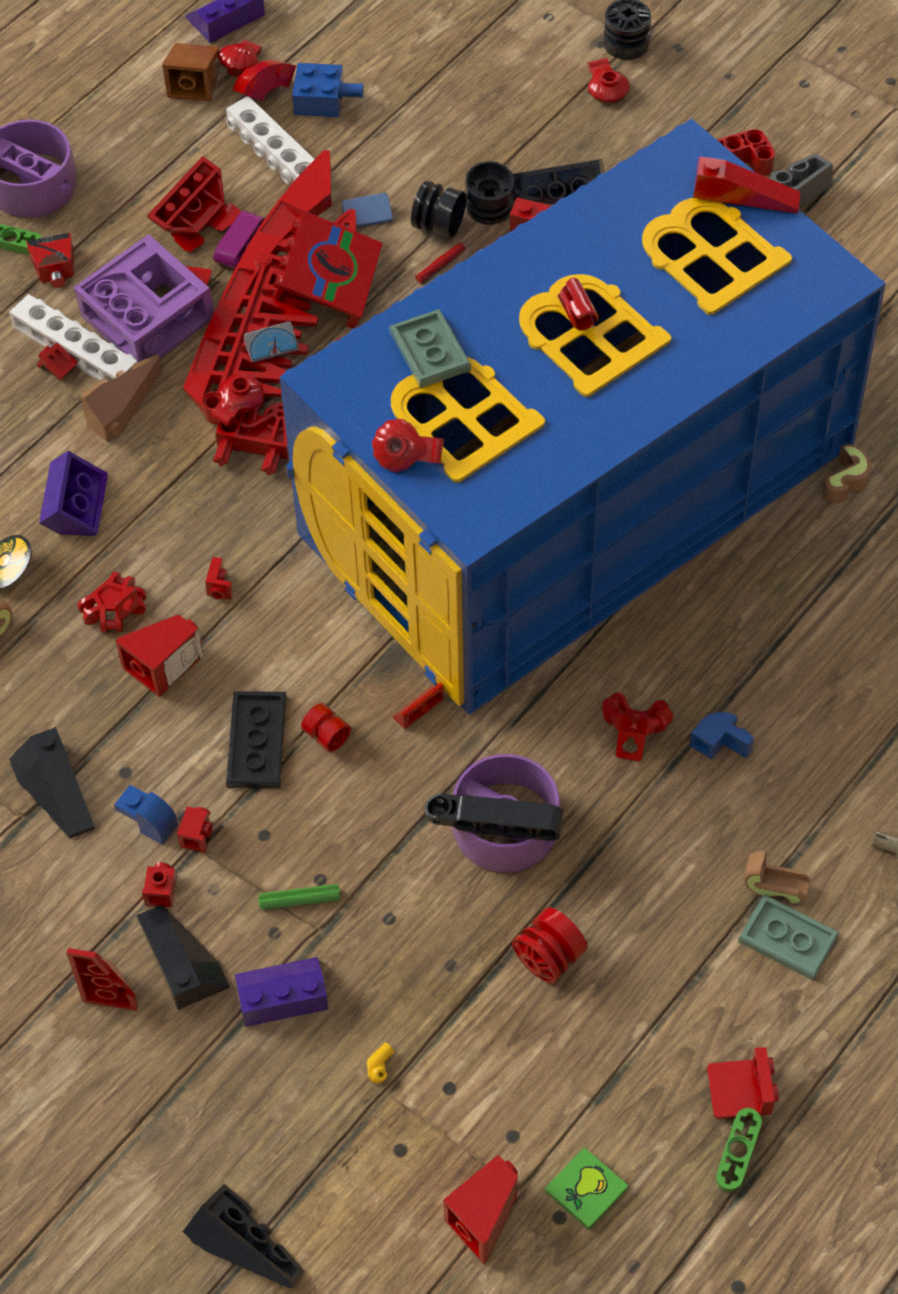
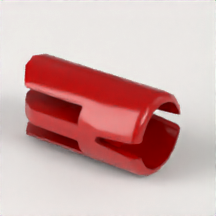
M575 277L570 278L557 297L573 327L579 331L587 330L595 324L592 316L597 321L598 314L579 279Z

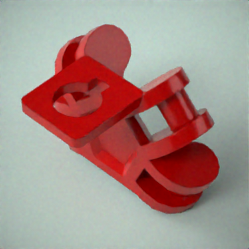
M113 572L109 579L95 591L82 598L78 602L77 608L80 613L84 614L83 621L86 625L95 624L100 618L101 633H107V630L116 629L117 632H123V619L128 614L139 615L146 612V605L143 602L146 599V591L140 587H135L134 577L127 576L123 578L120 573ZM106 611H115V619L107 620Z
M615 692L602 702L604 721L613 725L618 730L615 756L618 758L641 761L646 736L651 735L653 732H663L673 719V713L664 700L655 701L646 711L631 709L626 697L621 692ZM629 737L634 738V742L638 746V750L634 753H628L623 749V743L628 741Z

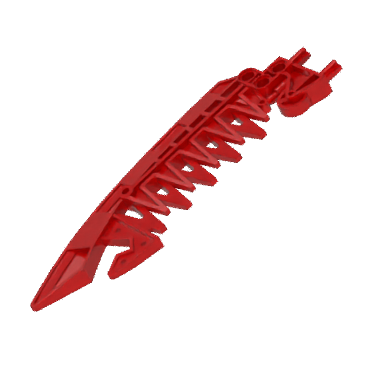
M329 150L321 152L295 179L268 213L248 244L220 298L183 386L186 394L204 413L205 419L209 423L218 425L215 432L218 447L213 461L218 463L219 466L228 464L232 450L265 455L261 471L266 472V475L269 476L276 473L280 458L288 460L289 453L283 403L270 405L264 411L263 416L258 413L260 408L265 405V398H263L259 407L251 410V412L238 414L229 427L211 418L210 413L221 401L219 393L221 383L232 375L245 374L254 376L262 383L263 390L265 391L264 397L282 396L281 389L265 383L281 384L280 376L287 371L283 368H291L292 360L276 356L252 363L245 346L244 335L246 333L285 322H291L293 326H317L318 324L317 316L304 312L310 311L311 303L295 298L302 296L287 290H283L279 299H276L274 296L277 288L273 287L277 274L282 273V269L279 268L282 256L277 255L280 251L288 253L285 250V246L289 236L293 237L294 232L290 230L294 219H299L303 211L319 216L332 206L331 155ZM348 209L334 223L356 231V211ZM247 307L245 313L241 314L243 308ZM264 312H278V313H281V314H271V313H264ZM235 326H240L238 333H233ZM293 329L296 339H301L302 331ZM297 341L299 350L287 353L291 355H307L309 346ZM227 344L233 345L231 352H225ZM220 363L226 365L224 371H217ZM244 369H257L263 372L244 371ZM212 382L219 384L217 392H209Z

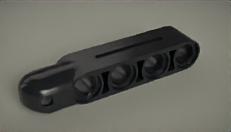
M441 793L430 797L425 804V816L428 821L436 825L454 827L464 832L543 841L558 840L561 834L563 810L556 805Z

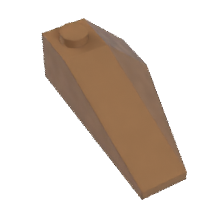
M155 354L134 364L132 370L126 373L123 370L117 372L114 379L98 381L80 396L87 426L106 442L119 435L126 427L162 373L159 356Z

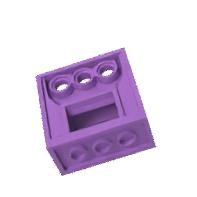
M149 234L74 287L82 318L107 341L116 345L125 354L134 356L138 362L155 354L159 358L163 357L207 325L214 314L210 288ZM164 283L171 291L162 298H159L153 290Z

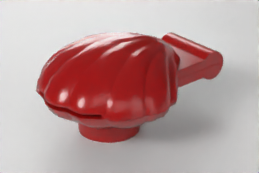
M243 40L242 43L223 47L219 51L217 58L221 65L227 68V72L230 75L239 77L247 68H251L259 63L257 55L261 53L262 46Z
M607 58L588 62V69L593 76L588 84V92L595 100L603 103H615L626 96L630 90L629 80L621 73L612 70Z
M238 374L228 377L221 383V388L219 389L221 401L211 411L210 417L228 427L231 426L238 414L249 412L260 406L265 395L262 383L251 375Z
M404 419L388 420L376 430L375 437L372 440L373 455L382 468L397 473L401 470L405 471L416 461L441 463L444 439L420 436L410 422L407 423Z

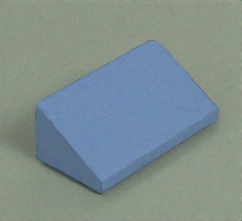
M387 193L342 201L343 214L348 209L356 211L357 227L393 221Z

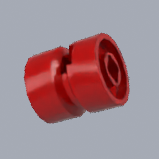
M319 703L312 707L301 723V729L311 738L317 739V743L329 753L338 750L347 741L351 733V726L341 717H336V713L324 703Z

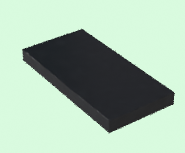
M233 691L226 777L227 788H281L286 692Z

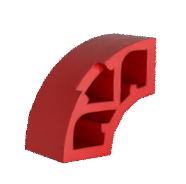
M278 60L260 61V63L253 67L247 68L238 77L232 90L250 98L263 101L266 94L273 88L290 86L296 66Z

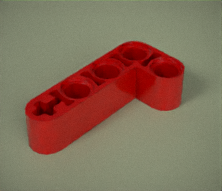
M751 129L717 139L743 163H749L755 173L762 176L772 173L775 150L763 131Z

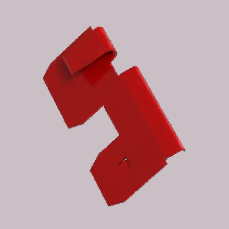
M231 202L227 205L224 204L203 229L211 225L216 230L223 231L233 224L241 211ZM170 233L174 241L184 251L191 252L204 243V238L199 233L197 235Z

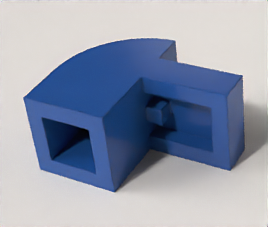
M717 712L703 718L691 732L690 747L711 760L723 745L747 758L752 752L754 737L747 730L736 727L738 716L727 712Z
M132 785L127 787L114 804L116 811L138 822L140 833L162 845L178 825L175 812L162 798L153 792L147 794Z

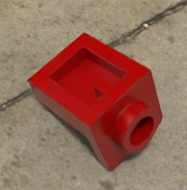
M55 343L51 348L46 346L39 353L38 357L40 360L36 366L39 369L45 366L61 381L76 367L78 362L61 345Z
M212 557L205 580L207 596L218 600H231L233 596L232 583L226 581L227 569L223 567L222 558Z

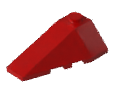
M699 157L693 198L798 214L800 191L729 161Z
M67 949V956L82 1002L138 1010L135 993L114 963L97 952Z

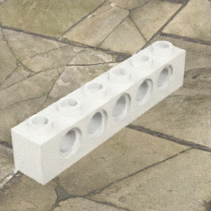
M249 96L226 108V123L229 129L235 131L245 144H249L254 149L256 155L262 157L273 171L276 170L286 184L289 183L291 185L314 160L306 150Z
M29 294L9 312L13 328L44 347L49 346L51 348L55 343H58L78 362L76 367L98 381L114 379L117 372L123 370L126 373L132 370L134 364L138 363L131 354H125L113 343H107L95 332L86 330L77 321L68 319L61 311L50 308L43 300L36 299Z

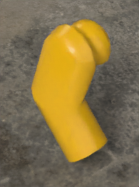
M386 1042L367 1060L368 1077L376 1084L386 1080L388 1073L386 1072L385 1062L395 1053L393 1048Z

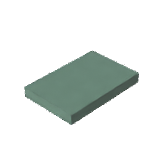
M440 309L389 326L390 334L420 388L471 371V364Z
M764 894L740 934L738 942L814 980L837 940L839 932Z

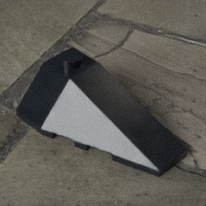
M603 159L513 173L514 198L554 205L560 199L566 198L579 187L585 186L596 179L598 175L604 173Z
M56 727L30 736L9 759L20 786L28 791L33 800L49 814L50 818L69 839L94 830L95 827Z
M163 905L136 915L177 1010L230 988L219 962Z
M223 1184L199 1208L182 1232L189 1237L193 1244L200 1246L204 1251L291 1289L303 1275V1269L283 1245L274 1244L268 1236L269 1228L264 1223L259 1225L250 1215L253 1209L227 1185Z

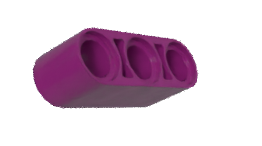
M245 210L241 211L217 245L213 255L214 262L235 270L248 244L265 218Z

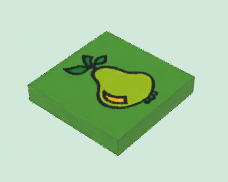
M585 1147L545 1187V1193L588 1231L628 1190V1185Z

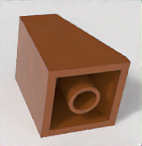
M175 43L162 64L167 98L211 102L221 66L217 58L220 51L219 47Z

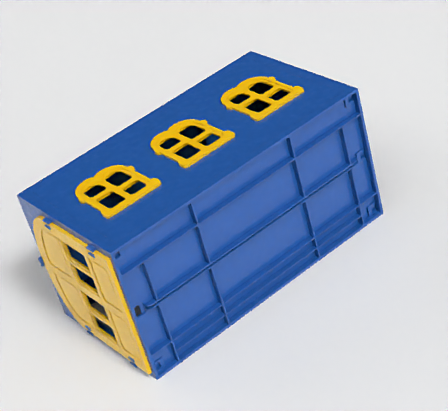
M693 119L678 125L673 131L657 138L655 142L644 149L638 150L625 161H620L609 171L598 175L590 183L579 187L574 193L560 199L545 211L539 212L526 223L518 225L516 229L507 235L499 237L491 245L478 250L475 255L463 262H459L454 268L443 275H438L427 285L416 289L408 297L395 302L384 312L374 315L368 322L352 329L344 337L331 342L325 349L309 356L304 362L288 369L280 376L289 463L286 465L287 477L292 480L298 535L328 565L334 575L345 586V591L354 600L358 599L426 671L425 675L434 685L442 683L444 691L469 715L837 458L841 445H854L886 283L800 210L797 214L693 198L699 157L726 160L753 171ZM574 277L581 282L598 314L597 321L592 316L595 323L594 326L582 331L573 327L557 297L561 289L566 285V282ZM440 309L471 364V371L420 388L393 340L389 326ZM638 331L646 337L644 341L625 353H621L615 348V346ZM604 353L611 359L609 364L592 375H585L580 370ZM511 414H514L519 419L518 424L500 436L494 437L487 431ZM404 419L407 423L410 422L420 436L444 439L441 463L416 461L405 471L401 470L397 473L382 468L373 455L372 440L375 437L376 430L388 420ZM476 437L484 444L480 449L463 460H456L451 455ZM376 504L404 533V545L368 508ZM369 525L405 561L406 574L370 538ZM372 559L407 595V606L372 571ZM475 622V628L472 629V623Z

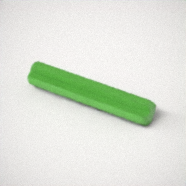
M338 884L260 893L258 896L259 907L264 910L335 901L340 899V888Z

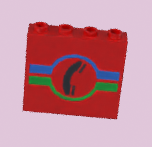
M303 211L299 219L295 218L290 231L294 232L293 237L289 236L285 246L288 254L287 256L283 255L279 265L282 273L277 274L273 287L277 288L274 298L279 299L283 290H287L347 314L348 318L345 326L354 329L362 317L383 242Z

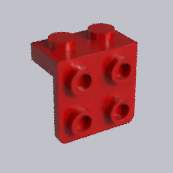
M766 1047L755 1048L752 1060L710 1063L707 1066L713 1115L716 1119L735 1118L737 1113L744 1108H752L760 1116L772 1115L775 1102H779V1091L777 1084H772L771 1075L775 1071L773 1057H768Z

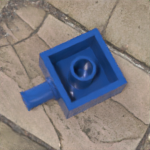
M297 64L292 94L294 115L339 117L343 97L363 98L364 84L344 83L342 65Z

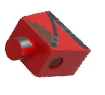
M71 233L26 241L30 260L40 282H51L53 287L60 288L65 285L66 278L74 276V248Z

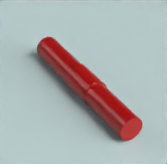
M458 243L415 275L417 282L422 283L465 251L464 244Z

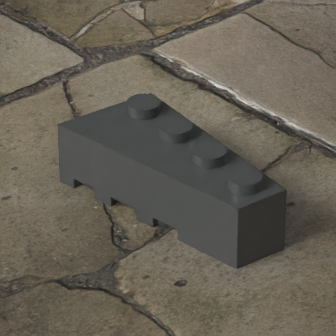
M815 153L790 164V168L785 171L777 170L771 173L769 179L800 191V209L833 185V163Z

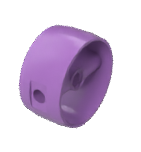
M19 120L0 127V168L19 176L20 182L23 183L16 184L0 180V210L16 217L33 218L50 214L64 206L75 191L77 177L73 151L65 134L56 126L40 120ZM37 154L53 156L61 160L63 164L59 166Z
M513 754L493 755L475 762L460 776L453 795L459 796L471 795L517 801L513 796L500 795L488 788V786L496 784H515L537 793L547 804L556 805L561 808L559 793L550 774L535 761ZM452 827L460 850L471 862L486 870L500 873L518 872L536 865L547 856L555 841L512 837L519 841V843L497 844L486 841L472 832H464Z

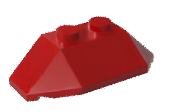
M202 156L152 209L147 218L167 232L197 235L225 204L221 169Z

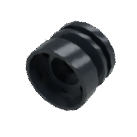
M618 0L610 4L605 11L604 48L608 54L622 60H633L641 57L650 46V9L638 0Z
M493 161L480 162L471 167L466 174V212L474 221L480 224L493 225L501 223L509 217L514 202V177L507 166Z
M429 180L424 181L413 203L411 226L416 229L422 228L425 232H429L433 228L436 235L452 239L458 232L464 217L467 201L466 193L452 187L444 191V187L441 184H434Z

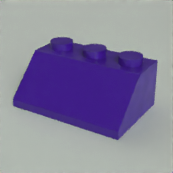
M214 0L186 14V19L209 43H212L264 16V0Z
M69 450L51 461L39 524L62 535H97L108 473Z
M318 957L235 974L245 1027L329 1010Z

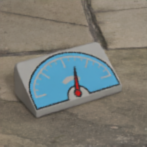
M291 322L252 331L244 335L245 346L252 363L299 350Z

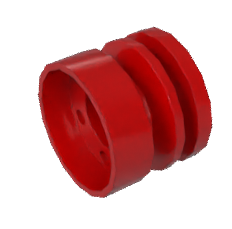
M551 907L545 908L533 920L532 927H526L522 931V935H518L512 941L513 950L524 966L540 980L551 984L558 980L560 974L566 972L568 969L567 963L574 964L588 949L587 941L578 927L563 913Z

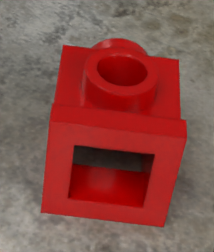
M186 807L177 832L179 847L206 853L207 845L205 838L210 837L213 823L209 820L211 812L203 807Z
M164 862L155 863L154 867L147 866L145 884L142 890L145 906L158 907L163 905L164 907H173L177 882L175 868H171L169 864Z

